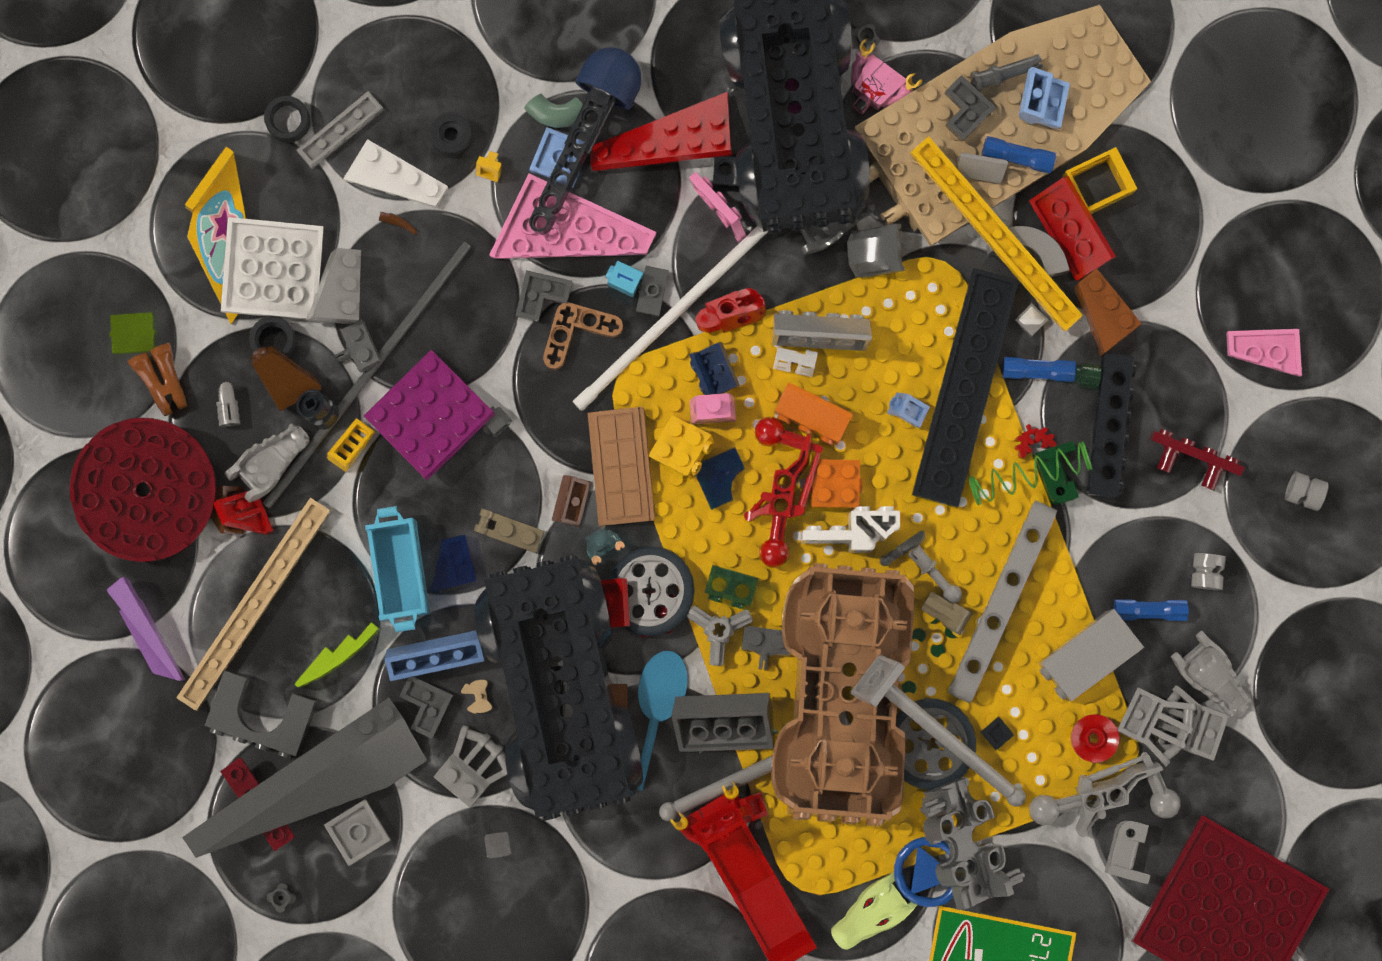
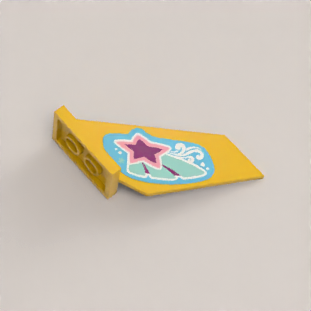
M225 147L185 203V208L193 213L187 237L220 304L222 301L228 217L246 219L234 152L228 147ZM225 313L230 324L238 315L235 313Z

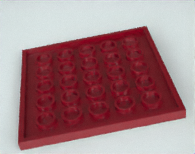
M1201 815L1131 942L1164 961H1290L1326 897L1329 888Z

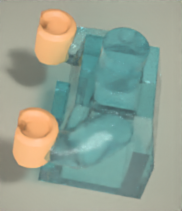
M605 525L585 537L587 554L595 566L598 562L601 563L600 557L606 554V550L609 552L616 548L617 551H620L621 548H625L619 536L607 530Z

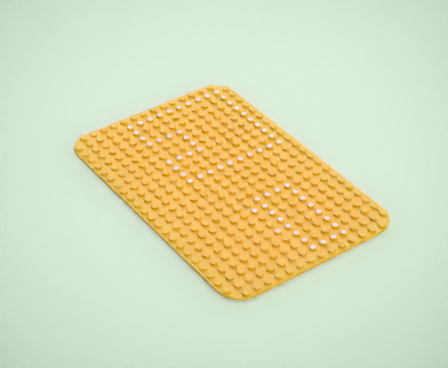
M930 257L909 259L902 262L905 271L888 275L855 278L768 309L765 316L758 322L723 333L722 329L712 333L703 332L637 357L618 375L612 398L614 410L644 407L649 454L671 415L691 424L690 400L695 396L704 395L699 387L700 380L698 375L691 368L689 354L699 352L718 342H722L740 385L725 392L735 397L736 421L693 424L711 434L714 438V445L710 453L704 455L701 460L702 467L697 475H693L691 480L649 457L655 520L653 521L663 548L674 552L682 558L690 569L694 582V597L691 608L697 606L711 617L716 615L719 618L723 616L729 618L743 610H748L753 621L745 626L782 631L783 607L788 590L794 580L806 572L809 567H813V564H827L828 568L837 569V566H850L853 571H861V568L876 569V573L896 570L900 571V575H906V579L914 586L913 630L917 628L923 629L926 633V638L923 642L912 639L910 663L905 666V669L898 677V688L902 691L903 683L912 681L916 685L915 693L906 692L905 694L913 701L925 698L940 699L958 707L968 717L974 728L976 754L1011 784L1021 788L1026 794L1024 804L1014 807L1008 803L1007 797H1004L975 771L969 768L962 778H965L970 795L975 800L988 801L995 817L974 827L972 831L974 843L1032 822L1029 807L1035 797L1048 795L1056 800L1077 795L1076 787L1081 775L1089 776L1138 757V741L1118 732L1119 745L1114 755L1108 760L1099 763L1088 762L1080 758L1075 753L1071 744V732L1078 720L1087 715L1098 714L1105 716L1118 729L1127 711V706L1113 671L1073 701L1062 700L1054 690L1056 685L1052 680L1047 681L1039 671L1042 667L1038 663L1094 621L1056 517L971 703L948 694L952 680L1032 504L1036 500L1051 507L1038 469L1037 485L1035 488H1032L1016 464V489L1014 495L1007 492L996 473L993 472L994 498L992 502L984 497L979 488L978 491L982 504L978 506L975 502L969 483V476L975 477L984 493L991 499V471L995 469L1007 488L1013 493L1014 462L1021 467L1033 486L1035 485L1032 453L1026 454L1025 458L1020 459L1018 457L1019 451L1014 449L1016 445L1021 443L1017 442L1015 438L1022 435L1023 429L1005 381L1002 378L998 363L995 368L958 508L911 496L968 287L958 270L945 261ZM781 310L793 311V315H802L803 312H815L817 316L826 317L827 313L840 314V318H850V315H863L864 319L870 320L872 339L867 351L773 346L774 314H779ZM777 348L797 351V353L805 354L806 349L818 352L813 376L808 377L796 374L795 370L798 367V363L791 362L790 372L773 369ZM788 382L853 414L838 445L833 443L832 446H829L819 440L820 436L811 433V436L813 437L812 443L823 447V452L820 454L819 459L860 460L862 492H860L859 507H870V511H877L879 507L891 506L894 507V511H900V526L883 542L878 540L875 543V548L870 553H848V544H801V533L803 530H806L807 526H822V530H830L831 526H846V530H848V515L855 509L811 507L812 492H810L805 506V514L792 519L787 518L783 541L789 548L787 562L781 567L770 568L762 563L759 557L761 545L770 537L773 516H761L749 522L745 520L744 514L750 511L755 503L757 504L763 492H772L775 470L787 469L799 458L801 450L781 443L772 447L763 446L757 441L754 431L758 421L762 418H777L778 415L774 414V411ZM896 393L909 394L930 406L920 428L912 426L899 417L887 414L889 403ZM792 422L789 425L782 423L785 430L807 436V434L798 430V425ZM811 451L809 464L798 479L794 505L799 504L807 476H809L812 467V459H814L816 454L814 451ZM784 476L780 479L781 488H788L791 485V478L789 476ZM784 499L776 503V510L778 512H783L788 507V503ZM764 501L760 507L762 508L770 502ZM1028 530L1026 534L1027 540L1035 543L1038 539L1037 533L1033 530ZM920 531H924L926 537L919 545L932 561L935 560L937 562L934 567L950 585H956L962 591V598L956 604L972 613L960 635L952 631L953 635L956 636L955 638H949L945 635L946 627L941 624V621L931 624L930 622L934 621L935 618L921 610L931 591L943 599L944 591L928 573L921 574V569L908 556L912 550L904 553V556L899 557L890 563L889 566H882L880 564V559L883 555L885 556L894 550L896 546H900V544ZM871 532V535H869V537L873 538L874 534ZM1009 573L1007 583L1010 586H1016L1018 584V577L1013 573ZM989 617L987 619V626L992 630L997 629L999 625L997 618ZM689 619L716 695L770 693L774 729L778 731L777 734H774L775 747L779 732L794 717L797 658L790 653L789 657L772 656L769 657L768 671L764 670L765 661H763L762 670H759L760 655L741 650L745 627L743 626L733 631L734 635L729 637V643H725L723 666L710 665L711 642H707L708 636L703 633L705 629ZM715 624V630L712 633L715 636L718 634V637H722L725 630L724 625L720 627V624ZM942 644L945 648L944 654L934 657L930 652L931 646ZM970 660L967 664L968 671L975 674L979 670V664L975 660ZM845 663L842 667L843 674L847 677L854 676L856 673L855 665ZM844 687L842 689V697L845 700H852L854 698L851 694L852 688ZM898 707L896 709V714L901 710ZM846 711L852 723L853 716L850 712ZM943 715L936 716L935 720L946 727V717ZM999 716L1014 736L999 749L994 750L980 731ZM913 719L910 721V727L913 731H920L922 729ZM1091 734L1089 739L1092 743H1096L1098 737L1096 734ZM918 737V740L923 741L927 745L928 751L931 748L944 750L934 743L935 738L923 740ZM905 739V753H910L914 748L913 742ZM774 749L736 750L742 769L772 756ZM948 757L939 759L938 766L941 770L947 771L951 768L952 762ZM918 759L914 764V768L918 773H924L928 768V764L924 759ZM1127 767L1120 769L1119 772H1116L1094 782L1115 778ZM772 772L748 783L751 794L762 793L768 815L760 819L776 863L785 878L801 891L817 895L837 893L894 872L895 860L901 849L912 840L925 837L924 822L927 817H925V813H921L920 808L923 807L922 798L925 797L924 792L929 790L914 787L905 781L900 812L880 826H867L866 821L861 820L860 823L843 824L841 823L842 819L837 818L832 822H819L817 817L813 816L808 820H795L793 815L787 814V805L775 795L772 785ZM1090 795L1086 802L1095 799L1096 795ZM953 814V815H952V818H953L954 826H956V825H957V817H956L955 814ZM921 846L933 857L946 853L941 848ZM918 848L913 850L903 864V868L915 864Z

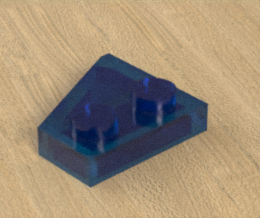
M466 535L442 540L435 567V575L431 584V592L476 582L477 579Z

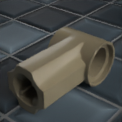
M932 591L921 607L922 611L941 621L943 626L959 635L972 616V613L965 608L948 602Z

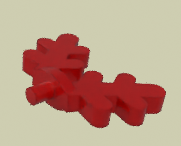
M1028 424L1026 425L1027 431L1015 438L1017 442L1021 443L1016 445L1014 449L1019 451L1018 457L1023 459L1026 457V454L1032 452L1029 446L1034 443L1037 444L1042 441L1041 447L1043 449L1055 447L1057 444L1052 440L1054 434H1045L1047 432L1046 427L1040 430L1038 428L1032 429L1031 425Z

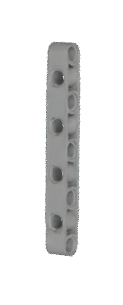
M1036 500L1032 504L952 680L948 694L971 703L1057 513L1056 509ZM1028 530H1033L1037 533L1038 539L1035 543L1027 540L1026 534ZM1009 573H1013L1018 577V584L1016 586H1010L1007 583ZM991 616L997 618L999 622L995 630L987 626V619ZM970 660H975L979 664V670L975 674L970 673L967 669V664Z

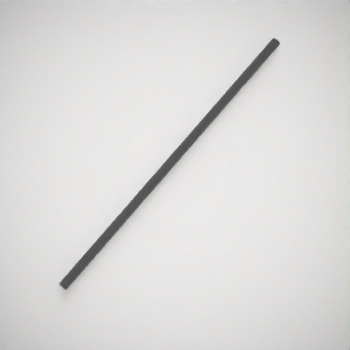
M463 242L378 354L382 363L471 249L468 243ZM382 363L364 371L337 406L339 409L338 420ZM334 425L326 430L319 429L263 502L265 506L270 509Z

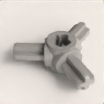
M693 606L687 614V618L705 629L703 633L708 636L707 642H711L709 663L713 666H723L725 643H729V637L734 635L733 631L753 621L748 610H743L729 618H726V616L719 618L716 615L711 617L697 606ZM715 624H720V627L724 625L725 630L722 637H718V634L715 636L712 633L715 630Z

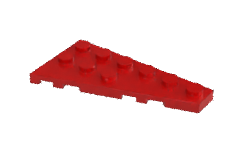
M728 92L595 144L591 150L592 171L732 155Z

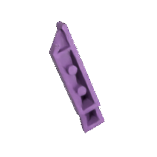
M120 578L107 589V592L121 610L119 612L152 673L184 681L185 678L144 602L138 597L129 578Z

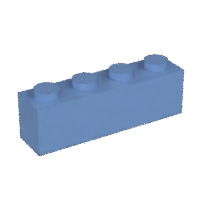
M476 631L387 649L385 654V663L390 681L485 661V654L479 643Z

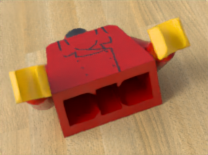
M732 781L733 788L731 790H726L723 785V795L687 817L679 812L681 820L674 822L671 819L670 822L689 841L701 846L690 826L732 801L737 808L741 807L736 783Z

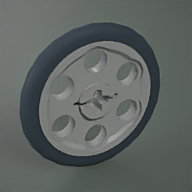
M650 546L628 553L618 562L609 580L627 578V585H631L633 588V594L628 598L630 626L624 628L637 635L656 636L671 631L684 620L693 603L694 582L690 569L682 558L665 548ZM639 564L645 567V573L642 577L634 575V568ZM661 564L668 566V574L664 577L657 575V568ZM674 584L678 585L680 590L678 596L674 598L669 597L668 588ZM650 585L656 589V592L652 593L651 597L645 593V590H648ZM641 605L644 608V614L641 618L636 619L632 611L636 606ZM661 605H665L667 608V615L664 618L656 616V609Z

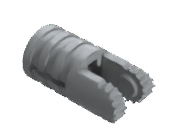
M223 382L218 389L219 402H216L218 408L219 427L240 425L238 400H235L233 385L229 382Z

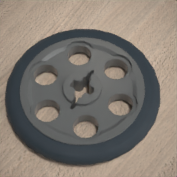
M925 698L914 701L934 719L938 715L945 716L947 719L945 728L953 735H958L961 741L976 753L974 728L968 717L958 707L940 699ZM900 710L896 714V727L905 733V739L911 740L914 745L910 753H905L904 781L914 787L931 790L955 779L962 778L970 767L936 739L934 743L944 750L931 748L928 751L927 745L923 741L918 740V737L923 740H930L933 736L923 728L920 731H913L910 727L912 719ZM942 757H948L952 762L951 768L947 771L941 770L938 766L939 759ZM918 759H924L928 764V768L924 773H918L914 768V764Z

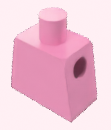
M730 393L695 396L690 400L691 424L736 421L735 397Z

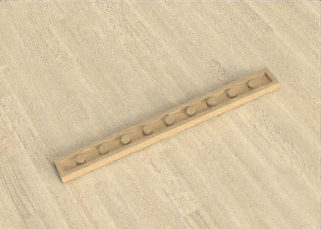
M312 498L308 500L176 697L177 699L196 711L200 709L331 513L329 509Z

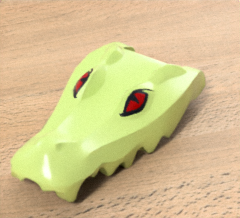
M894 872L868 886L848 910L846 916L831 928L833 939L842 949L848 950L862 940L897 926L917 906V904L911 901L907 903L892 884L895 882Z

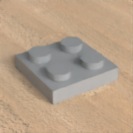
M364 799L324 824L348 866L391 840L367 799Z

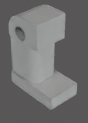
M1124 820L1117 824L1105 873L1145 884L1149 883V874L1133 870L1139 842L1145 843L1149 825L1130 820ZM1130 828L1131 835L1127 837L1126 831Z

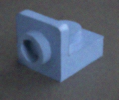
M896 393L889 403L887 414L899 417L912 426L920 428L930 406L909 394Z

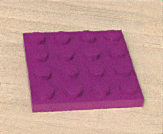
M431 350L363 416L428 480L495 413Z

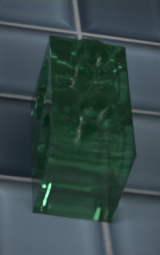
M712 565L704 594L709 595L708 600L722 603V599L731 601L732 607L745 610V606H751L759 578ZM720 578L725 581L726 588L723 591L718 592L713 589L712 583L715 579ZM744 585L749 589V595L746 598H739L736 595L735 589L738 586Z

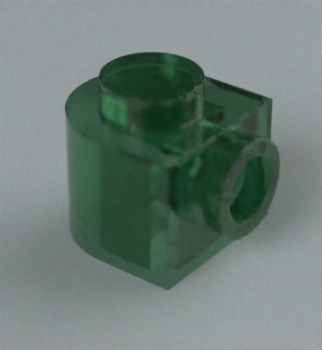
M1081 363L1079 367H1076L1074 381H1078L1077 388L1098 389L1101 379V365Z

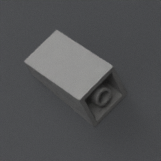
M1115 609L1105 611L1038 663L1042 667L1039 671L1047 681L1052 680L1056 685L1054 690L1062 700L1073 701L1142 650L1144 646Z

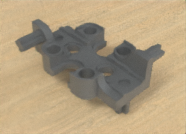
M965 778L955 779L924 792L925 797L922 798L923 807L920 808V811L925 813V817H927L924 822L925 837L930 845L945 841L949 846L950 855L948 860L936 865L937 869H935V872L942 886L951 887L957 910L973 907L989 898L1013 895L1012 886L1023 881L1022 878L1025 877L1024 872H1020L1019 868H1015L1007 873L1000 871L1006 862L1003 846H992V843L976 846L972 840L974 827L983 824L991 818H995L989 802L972 798ZM953 814H955L956 817H957V825H956V826H954V822H953V818H952V815H953ZM966 861H968L971 866L969 873L965 865Z

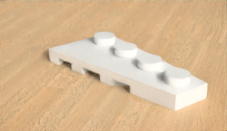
M368 139L343 178L346 182L363 185V187L380 190L390 195L404 197L437 208L448 190L447 185Z

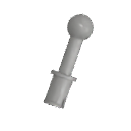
M918 545L917 549L914 548L908 556L921 569L922 575L928 573L944 591L943 597L945 600L952 604L958 603L962 598L961 589L956 585L949 584L934 567L937 562L935 560L932 561L921 546Z

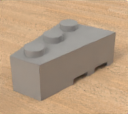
M337 248L330 253L306 321L353 324L359 321L361 250Z

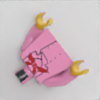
M866 39L861 42L859 46L860 52H858L851 68V83L854 86L852 92L858 96L852 107L860 114H864L869 106L878 111L886 108L913 91L912 88L922 84V79L916 84L912 82V77L916 73H912L907 78H904L874 56L871 52L875 48V43L872 44L871 49H866L864 47Z

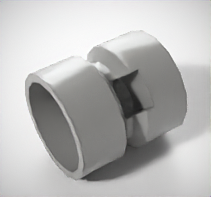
M1295 471L1288 483L1285 500L1297 505L1302 502L1304 507L1319 511L1328 491V482L1317 478L1310 480L1308 475Z
M1195 553L1193 567L1196 569V572L1192 574L1191 587L1205 590H1222L1224 577L1220 572L1225 568L1226 557L1216 554Z

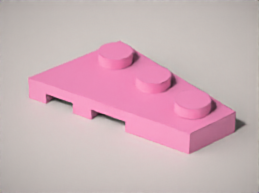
M697 172L693 173L689 180L694 190L711 210L717 209L716 214L726 228L731 225L735 238L740 243L746 237L740 221L742 218L736 208L732 207L730 209L726 205L728 202L721 192L715 193L712 190L713 185L707 177L701 178Z
M1299 329L1228 331L1226 333L1229 357L1298 377L1302 376Z

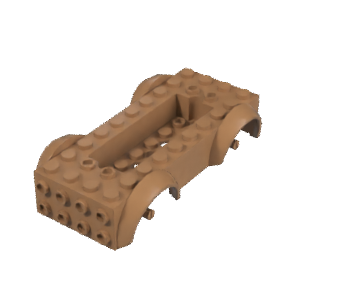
M816 563L797 577L788 590L783 607L782 638L786 650L797 658L794 717L792 721L788 722L781 729L775 742L772 758V785L777 798L787 805V814L793 815L795 820H808L813 816L817 817L819 822H832L837 818L842 819L841 823L856 824L860 823L861 820L866 821L867 826L884 825V822L891 820L892 816L901 810L905 767V733L896 727L897 706L885 696L876 707L855 697L852 700H845L842 697V689L844 687L853 689L878 655L895 660L904 667L910 663L914 616V586L906 579V575H900V571L886 570L885 573H876V569L861 568V571H853L850 566H837V569L828 568L827 564ZM845 663L855 665L856 673L854 676L847 677L843 674L842 667ZM897 678L896 681L893 683L897 688H898V678ZM843 711H848L852 714L853 721L850 725H843L839 721V715Z

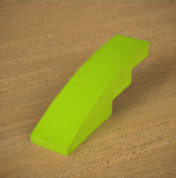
M371 622L357 640L352 635H348L334 652L330 648L325 647L296 681L295 685L302 688L336 670L361 651L377 635L381 628Z

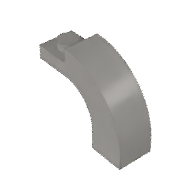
M1026 226L1008 228L1051 278L1064 275L1069 271L1068 263L1061 247L1048 234ZM987 244L986 251L988 256L996 254Z

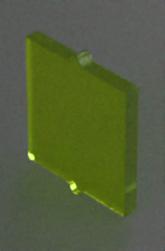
M152 312L110 315L111 332L109 336L112 341V354L150 352L154 348V334L156 331L153 329Z

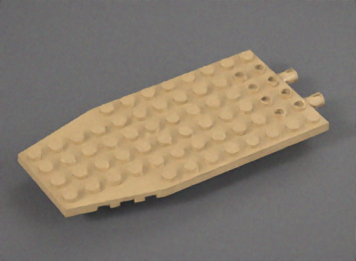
M1097 5L1012 31L854 127V131L862 134L865 140L868 159L871 164L869 166L870 182L879 177L897 204L880 214L883 221L886 219L885 225L893 224L905 216L914 232L919 229L931 247L969 223L910 154L928 136L955 167L961 153L981 156L983 144L987 136L1020 146L1055 152L1056 158L1052 171L1090 147L1151 82L1102 7ZM1038 54L1042 60L1038 64L1043 65L1040 70L1052 73L1053 78L1070 83L1062 125L1059 129L1038 123L1031 125L1019 118L1027 73L1003 80L1000 86L992 85L982 89L980 93L996 108L963 142L945 127L947 122L960 109L944 93L961 75L971 83V72L976 71L978 73L988 70L992 65L1001 67ZM1008 162L1000 184L969 178L965 179L992 209L1049 173Z

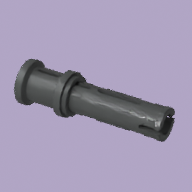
M1035 54L1034 56L1001 67L992 65L988 70L978 73L976 71L971 72V83L979 92L983 88L992 85L1000 86L1003 80L1025 74L1031 67L1042 69L1043 65L1038 64L1042 62L1041 57Z

